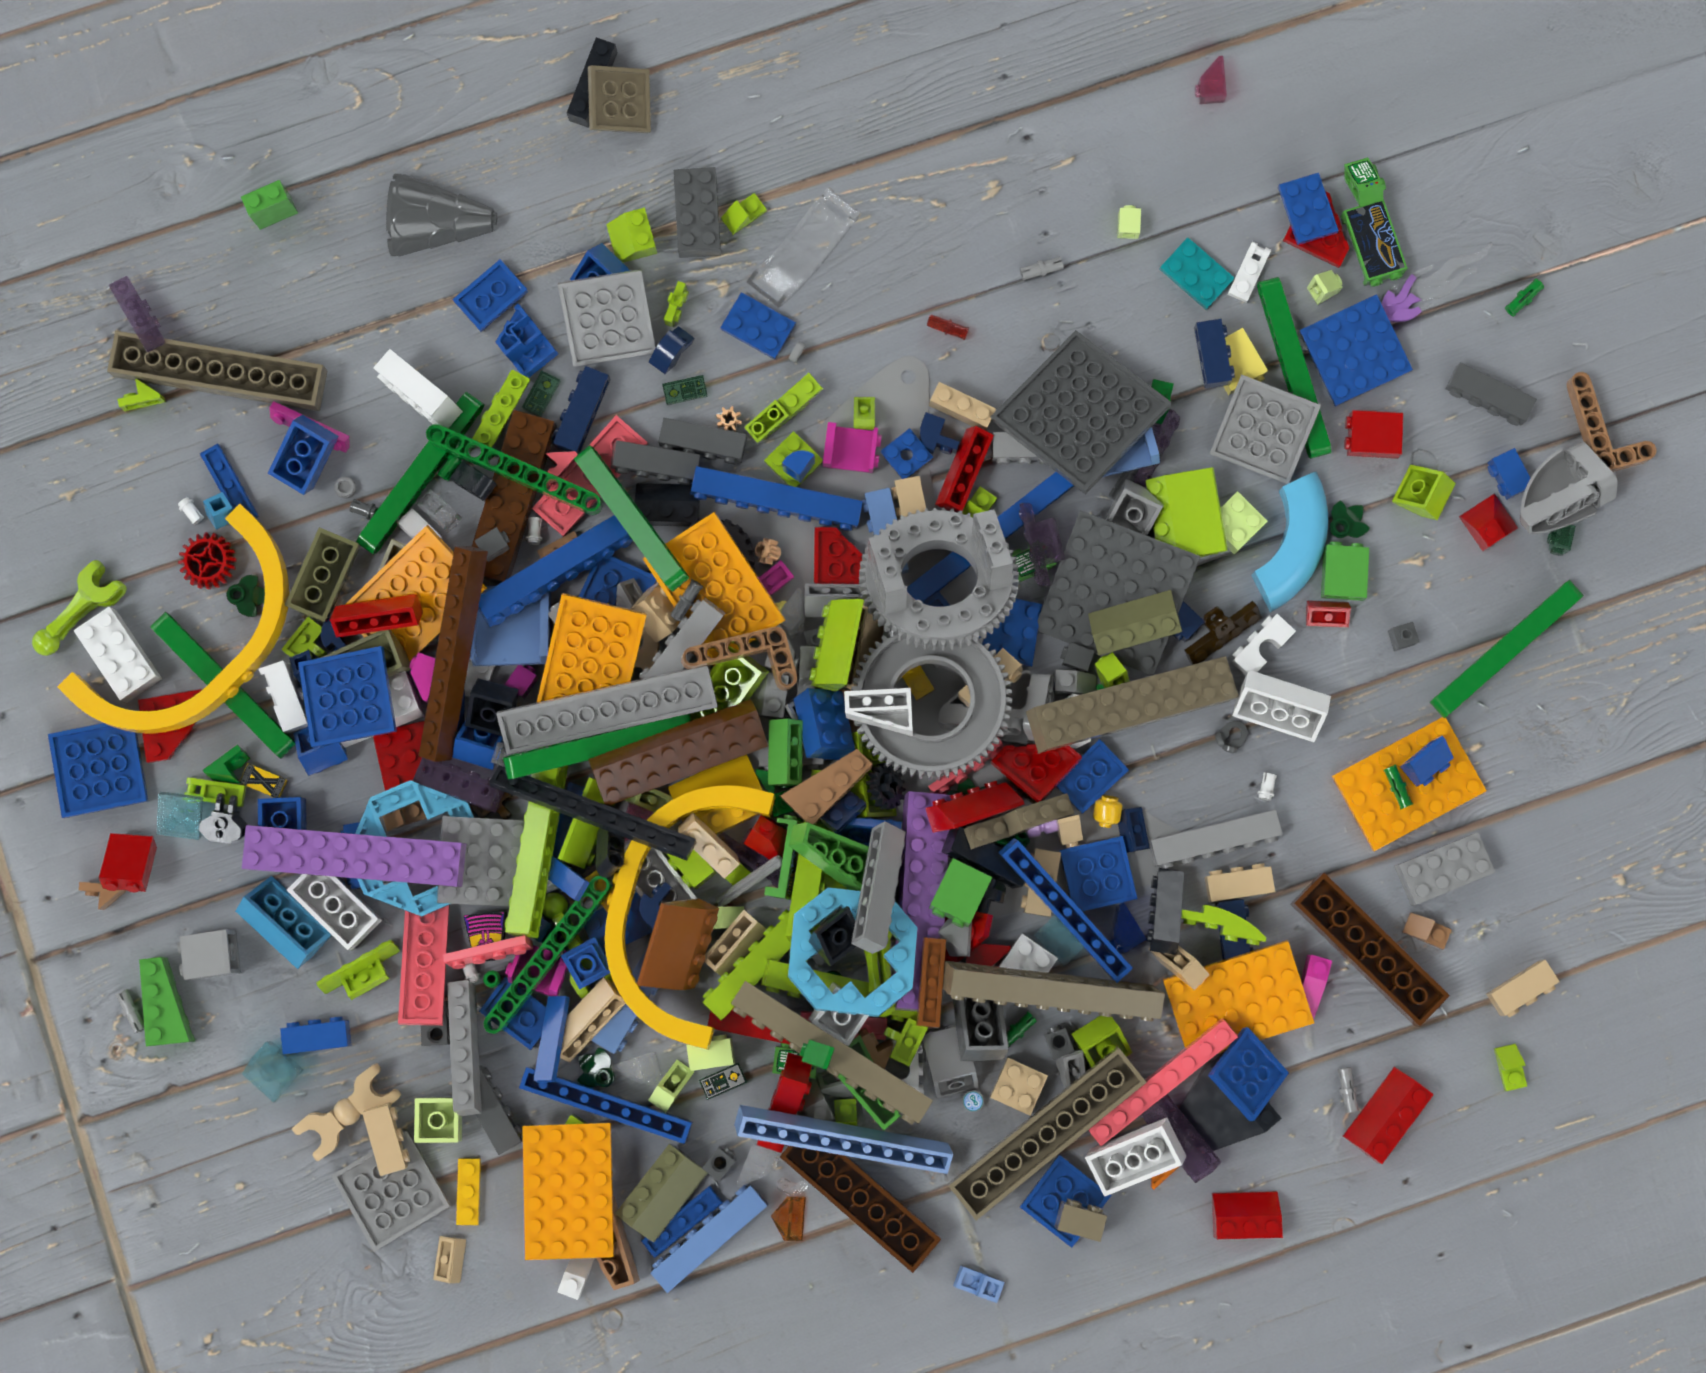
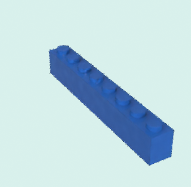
M698 466L695 468L690 492L698 500L711 498L715 499V503L727 505L728 502L735 503L736 507L741 509L754 507L761 513L768 514L769 511L778 512L777 515L780 517L790 518V515L797 516L798 520L804 522H811L812 519L819 521V524L823 526L840 525V529L852 531V528L856 529L858 527L863 503L860 500Z
M613 515L480 595L478 611L489 627L499 625L506 617L522 611L524 606L539 601L542 595L549 591L557 590L567 580L575 579L585 569H592L600 560L610 558L618 549L628 547L633 540L616 516Z
M1013 838L998 852L1111 979L1118 983L1133 969L1017 839Z
M526 1067L519 1086L520 1089L683 1144L687 1141L692 1121L557 1076L556 1082L537 1083L533 1081L535 1068Z

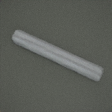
M780 855L773 857L717 896L715 901L718 903V906L723 907L779 869L782 866V857Z

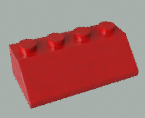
M997 780L985 783V788L983 789L977 786L967 789L968 794L963 795L962 792L950 795V800L945 801V798L932 801L933 806L925 809L932 832L935 833L955 829L1025 805V803L1006 782L998 784Z
M1393 1067L1343 1134V1137L1376 1163L1383 1164L1434 1094L1413 1078Z

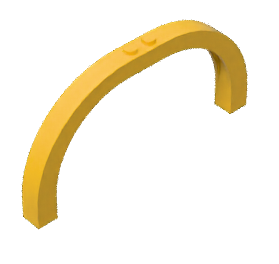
M239 504L225 519L250 544L260 562L264 576L265 600L262 616L248 644L197 695L179 705L158 711H133L117 707L101 697L80 675L71 672L57 687L79 709L111 727L135 733L168 732L186 727L205 718L220 707L228 698L234 697L239 691L238 688L244 682L246 683L252 679L254 672L269 656L281 635L288 611L285 603L289 596V580L286 565L277 543L267 529L245 507Z
M710 786L685 793L669 801L652 814L647 821L669 829L692 813L696 814L711 809H736L771 817L776 796L773 793L742 786ZM631 840L624 854V864L620 867L619 872L616 871L614 874L613 884H615L613 893H609L607 900L609 910L605 926V952L612 979L628 1007L649 1027L673 1040L709 1050L714 1028L679 1019L659 1008L637 985L631 971L625 944L626 924L643 862L652 848Z

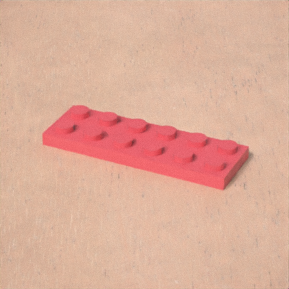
M617 415L590 443L609 468L613 445L616 440L648 445L645 439ZM575 461L561 475L560 478L601 497ZM610 468V470L613 472L616 478H618L621 475L620 473H616L615 469ZM555 482L549 491H556L559 484ZM569 492L567 498L569 500L576 499L578 492ZM543 495L532 507L536 514L563 537L586 514L546 495ZM589 500L587 507L591 508L597 500Z
M450 905L422 917L405 910L398 1015L399 1025L443 1026L446 963H444L443 954L447 953Z

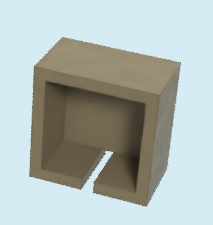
M1068 1198L1066 1202L1061 1201L1054 1227L1059 1231L1101 1242L1107 1219L1103 1209L1088 1204V1208L1081 1206L1082 1203Z

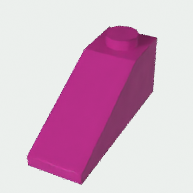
M1307 955L1301 982L1314 1020L1328 980L1332 960Z

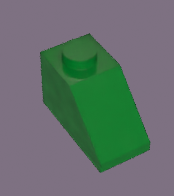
M809 1040L808 1044L803 1043L799 1056L803 1057L802 1062L828 1070L835 1048Z

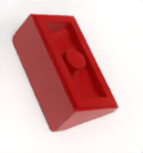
M1307 601L1306 626L1349 628L1351 606L1349 602Z

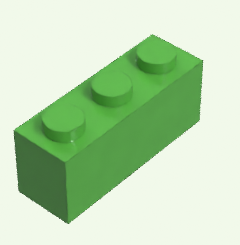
M769 720L768 785L795 786L802 783L803 720Z

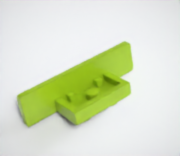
M515 370L510 371L499 393L497 392L494 395L491 407L483 414L482 422L473 436V440L491 448L494 446L530 382L528 377Z
M393 940L383 942L375 949L362 954L356 960L344 964L337 971L325 975L316 984L324 994H328L343 985L348 997L353 1000L390 979L382 962L400 952V949Z

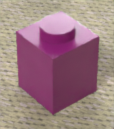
M518 665L505 683V686L519 689L518 695L525 699L539 677L535 675L536 670L531 666L525 665L523 667Z

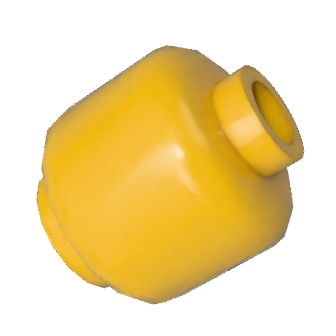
M1102 795L1101 798L1095 801L1093 818L1099 822V826L1111 828L1112 825L1120 822L1123 805L1118 801L1119 798Z

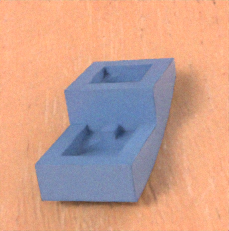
M960 1265L953 1286L997 1303L1005 1282Z

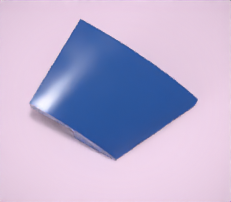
M518 303L514 307L516 311L511 320H507L503 331L495 342L520 374L530 378L556 357L558 352Z

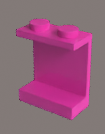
M828 422L823 467L873 473L874 467L878 468L879 455H875L876 447H881L882 435L878 434V428L874 427V431L837 427L836 423Z
M533 945V949L527 950L525 954L515 955L513 963H508L505 974L508 975L509 983H513L539 947ZM545 949L544 957L547 960H551L553 952ZM562 957L557 960L534 991L548 996L559 995L568 971ZM534 965L531 968V975L538 977L540 970ZM518 984V986L526 988L525 984Z

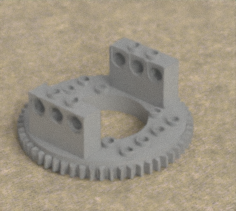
M926 508L924 512L916 510V514L908 512L907 517L901 515L900 520L893 519L892 525L887 523L885 530L880 529L879 535L875 534L874 537L869 538L868 547L865 548V554H863L862 562L860 563L859 584L864 606L868 607L869 614L873 613V620H878L879 627L884 625L885 632L891 630L892 637L899 635V641H902L904 638L907 639L908 645L911 642H915V647L923 644L924 649L932 646V649L935 650L937 646H940L944 650L945 646H949L953 650L954 645L962 648V643L970 646L971 640H974L976 643L979 642V636L985 639L987 632L992 634L993 628L998 629L1000 622H1005V616H1009L1010 609H1013V604L1016 601L1019 572H1017L1018 564H1015L1016 558L1012 557L1013 550H1009V543L1005 541L995 509L976 513L973 515V518L970 517V513L964 515L962 511L954 512V509L946 511L945 508H942L940 511L934 508L933 511H928ZM931 549L949 550L963 556L972 565L977 576V583L972 593L957 604L946 607L929 606L923 604L920 600H915L907 592V586H904L902 580L904 566L912 557L923 551Z
M889 631V639L882 636V644L877 641L875 642L877 649L869 648L871 656H863L866 663H859V667L863 670H856V675L860 678H853V683L858 686L851 687V691L895 689L898 681L906 672L919 665L932 664L937 669L940 667L954 672L956 676L960 675L970 693V706L964 720L955 729L938 736H925L913 732V736L854 721L855 726H861L857 732L858 734H864L861 738L862 742L869 741L866 748L874 747L872 755L879 754V761H886L887 767L894 764V771L902 768V774L904 775L907 771H910L911 777L918 773L919 779H922L924 775L929 780L933 778L940 781L942 774L946 778H949V772H953L957 776L958 769L965 773L967 765L970 768H974V761L980 764V756L987 758V750L994 751L992 743H1000L997 736H1004V732L1001 729H1007V724L1004 721L1010 720V716L1006 713L1011 712L1012 707L1008 706V704L1012 703V698L1007 697L1012 694V690L1006 689L1011 683L1010 681H1005L1008 678V673H1001L1005 669L1004 664L998 665L1001 658H993L996 651H988L990 644L982 645L984 640L982 637L977 643L971 640L970 646L962 643V648L954 645L953 650L949 646H945V649L942 650L940 646H937L933 650L932 646L924 649L923 644L915 647V642H911L908 645L905 638L899 641V635L892 637L891 631Z

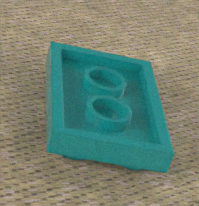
M1188 237L1159 268L1160 271L1205 310L1211 306L1235 279Z

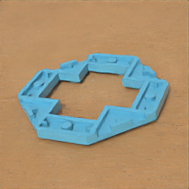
M410 780L370 797L355 834L387 837L379 818L417 801L420 802L427 820L448 812L450 817L474 818L467 802ZM357 879L364 895L421 917L450 905L449 903H437L438 886L413 896L406 882H391L384 885L381 880Z
M827 888L794 914L788 978L816 1011H835L844 1014H863L879 1017L912 990L917 926L896 902L892 908V922L889 926V931L899 943L886 952L883 957L897 973L866 998L863 997L851 981L833 995L807 964V961L818 953L808 942L811 937L809 931L840 907L848 906L856 920L861 891Z

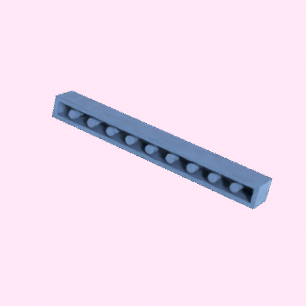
M745 1105L739 1106L734 1123L737 1136L944 1174H948L954 1155L949 1144L946 1142Z

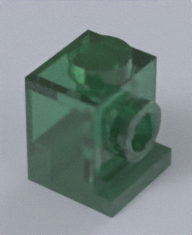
M1569 525L1549 532L1547 543L1550 544L1548 550H1550L1551 554L1562 556L1571 550L1576 526Z

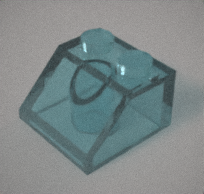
M266 1041L251 1058L242 1075L275 1103L304 1069L287 1054H283L282 1050L275 1043Z

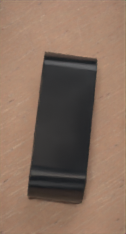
M463 461L450 477L459 487L484 502L497 486L488 476Z
M601 828L597 832L596 870L600 876L610 878L624 864L625 837Z

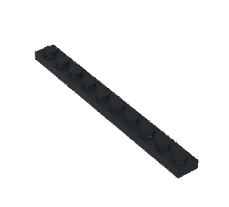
M498 765L489 781L490 787L686 861L696 845L695 838L526 775L508 779L505 767Z

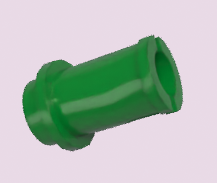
M494 970L488 971L484 975L483 981L487 987L494 988L501 983L502 977ZM493 975L496 978L494 983L491 982V977Z

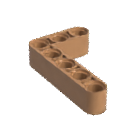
M1578 372L1567 381V391L1583 442L1600 459H1604L1607 462V467L1612 472L1644 464L1656 455V446L1650 441H1643L1613 450L1589 375L1584 372ZM1575 379L1582 382V388L1576 386ZM1581 399L1589 403L1588 408L1582 406ZM1587 419L1594 421L1595 428L1588 425ZM1594 439L1601 442V448L1594 445ZM1641 448H1644V449L1647 450V452H1648V456H1647V457H1645V456H1643V455L1641 454V452H1640V449H1641ZM1621 453L1627 456V462L1621 460Z
M771 627L689 647L681 657V663L684 668L695 669L767 652L775 683L780 690H790L797 681V674L786 633L780 627ZM770 634H778L780 636V642H772L770 639ZM749 639H757L760 646L758 648L751 647ZM731 643L736 644L739 652H730L728 645ZM715 649L718 652V657L710 658L707 650ZM694 654L697 657V662L689 663L686 660V655ZM777 654L784 655L786 663H778L775 656ZM781 676H790L791 684H784L781 681Z

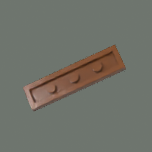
M923 938L916 1026L940 1027L946 939Z

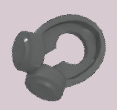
M1229 722L1220 732L1216 733L1217 744L1226 752L1236 753L1237 748L1246 741L1248 730L1242 722ZM1233 727L1239 728L1241 730V737L1226 743L1225 740L1229 736L1230 729Z

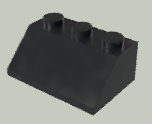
M636 484L634 502L652 526L690 527L692 523L699 522L700 500L695 499L694 495L690 494L692 484Z

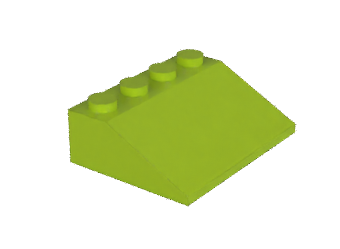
M1213 467L1169 474L1146 480L1147 490L1163 504L1153 524L1155 539L1201 557L1228 551Z
M863 599L830 600L827 605L823 606L822 617H824L823 626L820 625L817 638H820L819 647H815L813 659H816L815 668L812 667L809 674V680H812L811 686L836 692L847 685L864 602Z

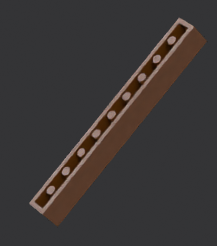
M455 546L419 751V757L434 762L452 760L488 555V551L472 546Z

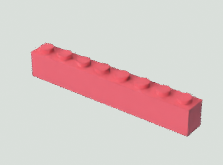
M1224 1018L1220 1019L1145 1079L1147 1083L1088 1131L1100 1146L1104 1145L1238 1038L1237 1034Z

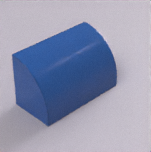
M795 451L789 454L782 462L783 471L801 483L815 464V456L808 451Z

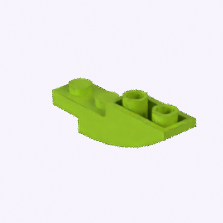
M807 373L744 428L757 443H760L810 404L809 402L823 390V387L811 373Z
M1202 905L1201 913L1182 910L1181 919L1183 924L1196 926V922L1205 923V928L1218 929V926H1221L1220 935L1225 936V940L1238 942V938L1247 940L1246 944L1259 946L1260 942H1266V937L1256 927L1229 911L1209 905Z

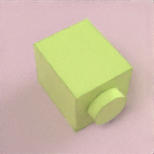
M1126 205L1119 209L1117 238H1139L1141 225L1140 208Z

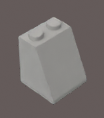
M226 929L180 936L177 949L179 955L182 956V963H180L179 969L184 980L240 974L237 933L235 930Z
M956 1025L948 1026L940 1031L931 1030L926 1032L922 1042L937 1099L979 1088L974 1062L960 1061Z

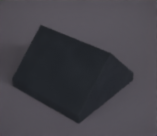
M848 906L844 907L817 928L808 941L829 966L834 965L856 947L851 944L855 919Z

